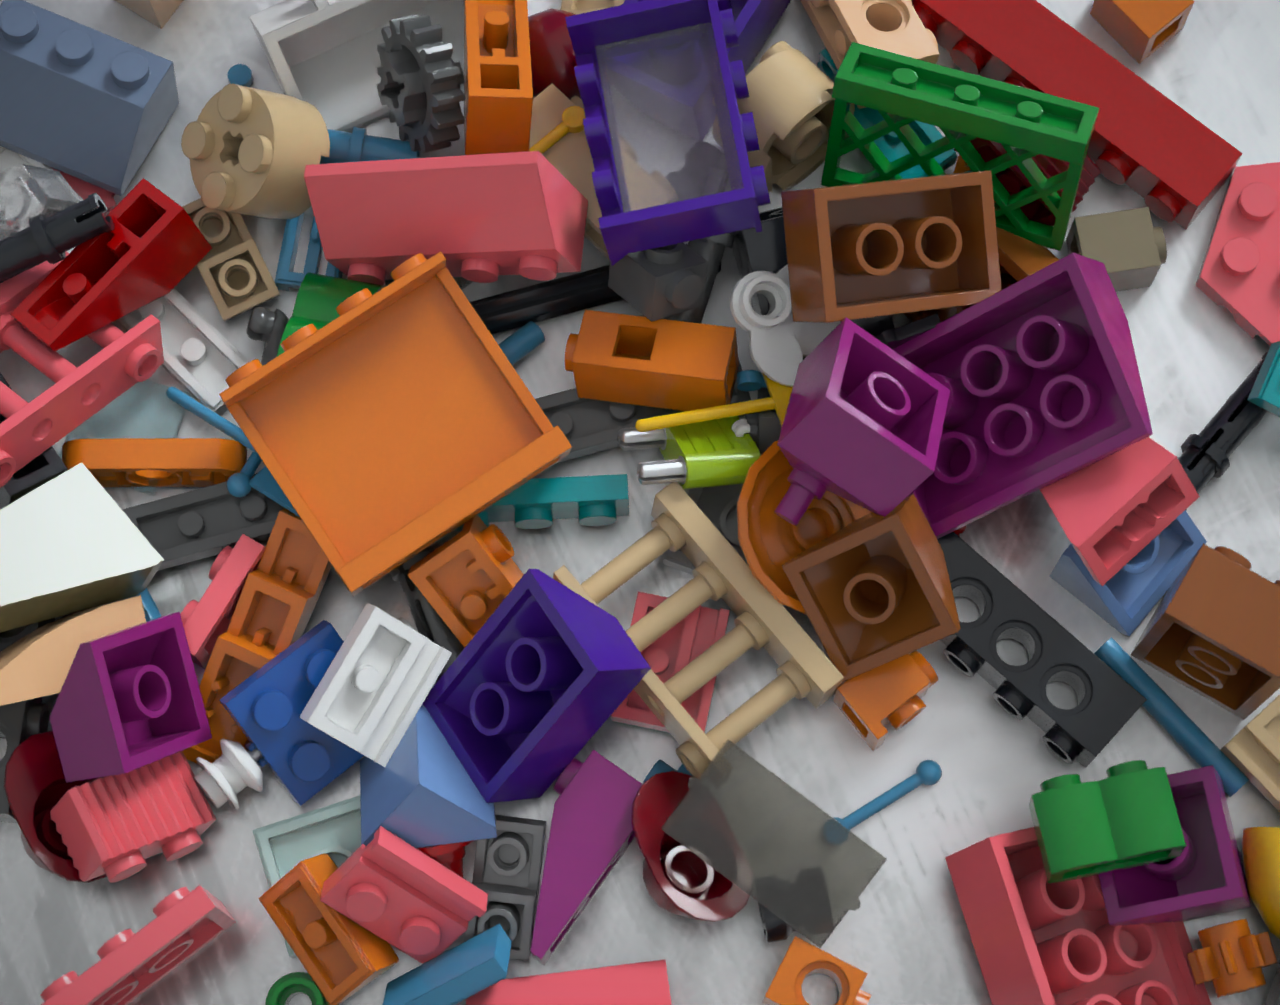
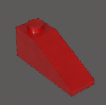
M144 178L107 215L112 217L114 230L108 233L105 232L76 246L65 257L66 259L62 260L10 313L18 323L54 352L170 293L212 249L185 209Z

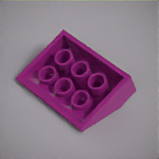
M1076 253L1065 256L893 349L950 389L935 470L911 493H914L937 539L1153 435L1128 320L1104 263Z

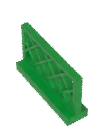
M851 43L834 80L832 98H835L821 185L832 187L902 179L899 173L916 165H920L927 176L945 175L946 173L934 157L955 148L971 169L966 172L991 170L996 227L1040 246L1061 251L1099 107L859 43ZM850 103L878 110L884 120L864 129L849 110ZM916 120L938 126L945 134V137L925 146L909 126V123ZM845 131H846L847 134L850 136V137H848V138H846V139H844V137H845ZM894 131L910 153L889 162L874 140ZM979 137L1001 143L1007 153L985 162L970 140ZM859 148L875 170L867 174H860L839 168L841 156ZM1042 154L1070 162L1067 171L1047 179L1032 160V157ZM1017 165L1032 186L1010 195L995 174ZM1063 188L1062 195L1060 197L1056 191ZM1042 198L1056 217L1054 227L1029 220L1020 207Z

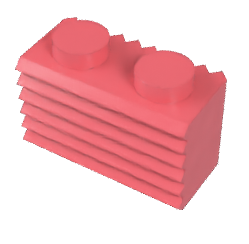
M183 751L125 774L106 776L92 782H86L81 786H75L68 790L50 811L51 820L56 823V831L62 835V843L67 846L68 855L73 858V866L79 870V879L86 882L106 874L109 882L115 883L141 871L147 865L145 859L163 852L167 861H173L193 852L203 844L200 836L213 824L216 817L201 787L193 778L195 775Z

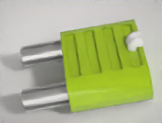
M738 416L646 432H639L635 427L621 428L618 433L619 446L623 451L659 448L664 460L640 462L638 464L637 477L642 485L678 482L683 489L744 484L748 469L760 457L758 447L749 434L750 425L747 424L746 419L740 420Z

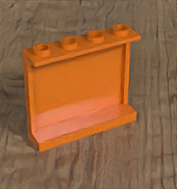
M441 251L428 260L423 253H419L404 261L390 273L394 282L373 295L368 288L353 294L335 309L339 314L338 318L317 330L313 323L297 330L281 343V347L285 352L265 365H262L259 359H255L241 366L226 378L225 381L229 388L219 394L223 403L353 597L569 455L572 449V445L558 425L553 427L446 268V258Z

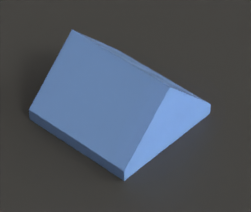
M1184 511L1103 586L1093 579L1072 544L1061 555L1050 577L1112 627L1130 637L1200 547L1206 544L1207 541L1188 513Z
M421 705L386 767L366 756L360 761L361 845L367 846L374 839L375 831L380 826L415 848L497 837L494 803L485 802L424 706Z

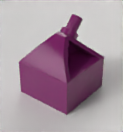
M845 317L798 366L777 444L793 468L787 478L791 486L774 512L782 519L797 526L814 498L821 500L827 490L880 516L886 517L934 472L950 389Z

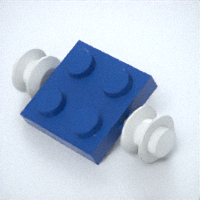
M400 617L398 619L399 621L414 629L405 618ZM325 620L321 621L219 700L250 742L245 745V749L238 742L222 738L220 740L222 756L211 763L201 757L196 758L202 771L193 778L217 809L228 802L237 811L239 809L237 793L246 786L258 792L263 790V773L257 763L261 767L267 764L291 798L301 806L364 757L363 754L299 718L344 642L331 623Z

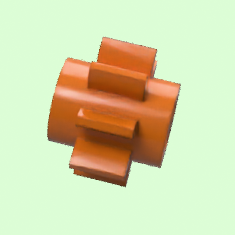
M1247 919L1236 920L1198 931L1202 948L1187 953L1196 985L1209 981L1213 982L1217 998L1267 985L1262 968L1278 963L1268 931L1256 935L1251 934Z

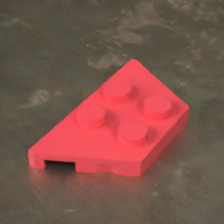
M1280 162L1235 167L1230 177L1196 282V286L1216 305L1223 306L1232 313L1235 322L1252 338L1258 335L1269 346H1271V343L1280 341Z

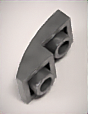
M495 815L497 837L477 840L472 880L473 885L488 894L486 913L481 917L475 916L468 922V929L464 934V942L500 924L512 941L509 959L528 961L536 914L547 821Z

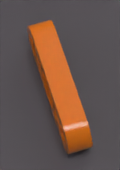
M220 438L75 439L67 441L62 445L61 460L68 470L82 462L102 487H208L226 482L232 474L240 473L247 461V447L240 442Z

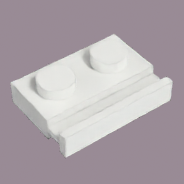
M367 603L299 718L386 767L452 652L429 640L426 636L380 608Z

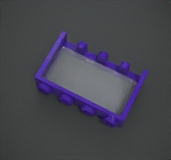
M643 0L565 17L576 56L577 66L574 67L586 117L583 119V125L594 165L592 179L602 217L598 218L611 266L627 254L750 228H756V233L763 231L758 206L771 203L763 165L750 168L747 152L757 151L760 148L753 113H739L737 100L749 98L742 59L729 62L727 48L739 46L732 8L719 11L717 0Z

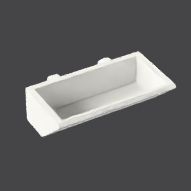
M285 0L249 16L284 95H289L314 105L322 115L327 129L352 133L354 127L363 128L389 116L390 109L387 105H381L376 84L381 83V77L377 74V68L382 67L377 45L385 43L381 30L384 27L390 26L389 20L415 14L419 16L429 15L432 26L439 24L442 27V41H444V44H452L453 53L451 59L454 63L460 62L464 75V0Z

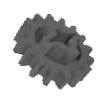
M415 14L389 20L390 26L384 27L381 30L385 43L377 45L382 67L377 68V74L381 77V83L376 84L381 105L388 106L390 109V122H396L397 126H399V138L401 141L409 140L413 152L422 150V153L451 147V142L457 141L460 138L457 125L464 124L465 122L459 104L460 101H465V94L460 89V85L464 84L465 81L460 62L454 63L451 59L453 53L452 44H444V41H442V27L439 24L432 26L429 15L419 16Z

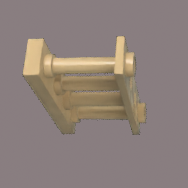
M671 482L655 495L651 516L654 518L651 522L653 528L651 531L582 584L574 578L564 565L553 573V579L598 606V603L668 549L672 552L680 549L696 567L692 571L694 578L626 630V633L640 652L709 598L714 601L722 598L736 614L737 618L734 619L735 628L664 684L650 669L634 688L635 692L680 744L676 749V754L685 768L699 781L707 777L715 788L718 789L727 781L733 768L723 755L727 750L794 697L799 700L806 697L817 709L835 694L844 676L786 608L753 576L749 565L678 482ZM753 647L756 650H760L764 647L780 666L776 669L778 677L705 734L681 703Z

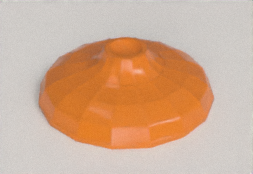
M777 440L748 469L737 501L738 541L753 576L779 603L807 615L782 565L855 520L872 513V511L826 490L821 500L815 498L812 500L797 526L779 517L774 511L791 486L787 478L793 468L777 445Z

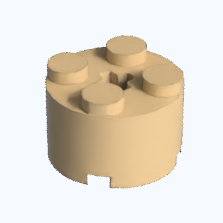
M780 41L772 45L764 53L759 64L745 76L749 98L737 100L740 114L753 113L760 150L747 153L750 168L763 165L768 192H773L772 184L774 183L782 190L797 185L825 161L827 140L829 139L835 98H832L834 82L801 51L793 49L785 41ZM850 103L849 110L854 115L855 106L853 103ZM716 117L713 126V139L724 150L718 117Z
M228 84L217 92L206 103L197 121L190 122L186 126L181 140L182 151L187 158H190V169L194 185L206 207L269 219H293L303 214L311 206L304 179L305 166L320 164L321 156L329 158L330 154L327 126L322 115L314 105L289 95L237 84Z

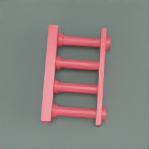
M45 261L0 283V353L4 350L12 349L55 382L53 386L28 403L0 381V414L6 418V420L0 423V488L7 484L17 471L137 382L149 379L158 367L164 363L160 320L152 314L126 333L110 323L87 335V337L103 349L79 367L73 365L58 352L51 350L18 323L10 313L61 261L55 264Z

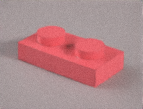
M244 534L241 535L234 548L228 545L221 550L209 572V579L213 581L200 601L191 600L180 614L192 661L206 669L218 636L227 632L248 574L257 570L266 549L264 545Z

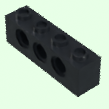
M951 532L937 539L944 552L953 596H963L971 599L978 606L980 612L979 619L968 623L959 621L961 628L957 633L940 639L947 646L943 650L945 656L964 674L973 677L977 672L996 689L992 694L994 699L1006 712L1018 720H1022L1027 716L1045 732V735L1042 737L1043 742L1060 759L1069 764L1077 760L1086 768L1147 699L956 533ZM1003 639L1019 641L1028 652V662L1020 666H1012L1005 663L997 653L996 643ZM1055 681L1070 685L1077 695V707L1064 710L1054 706L1047 697L1046 685Z

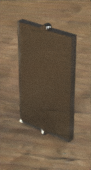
M729 739L726 740L699 778L696 776L689 778L688 786L690 790L661 827L664 832L819 948L822 947L849 909L857 910L860 907L858 897L887 860L886 857Z

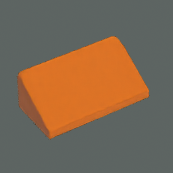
M321 854L302 860L258 899L329 1005H339L390 969L399 959L388 942L320 901L323 882L338 869L328 854Z

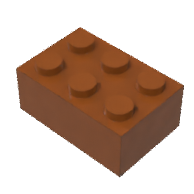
M991 170L781 192L793 322L828 323L842 321L845 317L852 320L972 305L1001 291Z
M1203 544L1164 594L1130 655L1245 720L1280 688V580H1276L1273 583L1250 570L1252 567L1251 563L1234 550L1222 546L1212 549Z

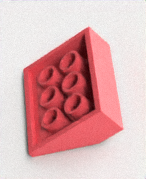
M1034 827L988 837L945 857L992 1005H1211L1205 984L1196 985L1187 956V953L1193 952L1183 921L1111 926L1108 921L1099 874L1069 881L1048 883Z

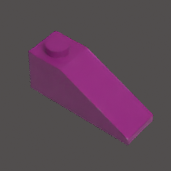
M592 750L584 763L574 758L564 769L553 787V791L560 796L554 803L530 950L533 958L542 965L546 964L636 837L631 822L632 805L642 783L595 750Z

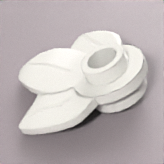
M788 264L776 274L769 271H755L744 276L736 283L730 296V309L734 320L743 330L749 333L751 359L767 377L785 386L793 387L798 366L803 361V357H807L840 323V321L828 323L793 322ZM755 293L762 294L767 298L769 302L767 315H759L753 310L751 299Z

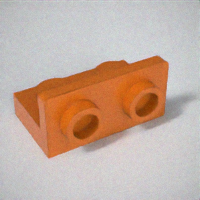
M477 515L464 523L460 533L412 565L409 569L408 577L465 648L524 574L511 558L514 556V550L505 534L495 524L487 527Z

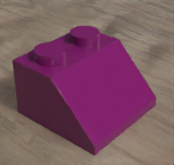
M180 612L170 613L80 644L49 717L66 783L125 774L212 739Z
M1213 765L1167 775L1186 844L1181 856L1136 867L1114 869L1099 874L1108 921L1111 926L1187 921L1251 908L1222 779Z

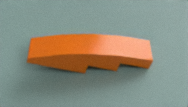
M286 508L278 513L257 570L248 574L227 632L218 636L200 682L199 688L212 739L182 750L186 759L198 764L196 761L198 757L213 763L222 756L220 745L222 738L238 742L246 749L245 745L250 741L219 700L302 637L332 567L301 518Z

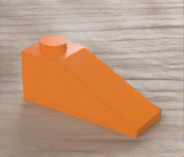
M464 0L465 155L529 151L533 88L527 0Z

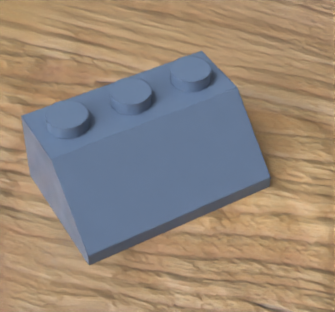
M3 0L0 5V146L122 196L179 105L173 61L24 0Z

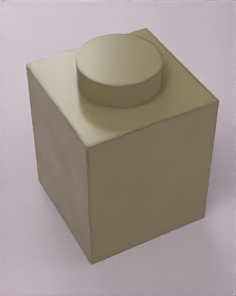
M1149 207L1075 217L1066 238L1068 254L1076 253L1104 263L1115 292L1150 287L1161 264H1165L1167 259L1166 240L1161 227L1153 228Z

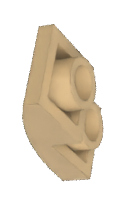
M202 198L182 206L212 247L197 264V267L224 322L280 296L278 288L241 214L210 209L204 205Z

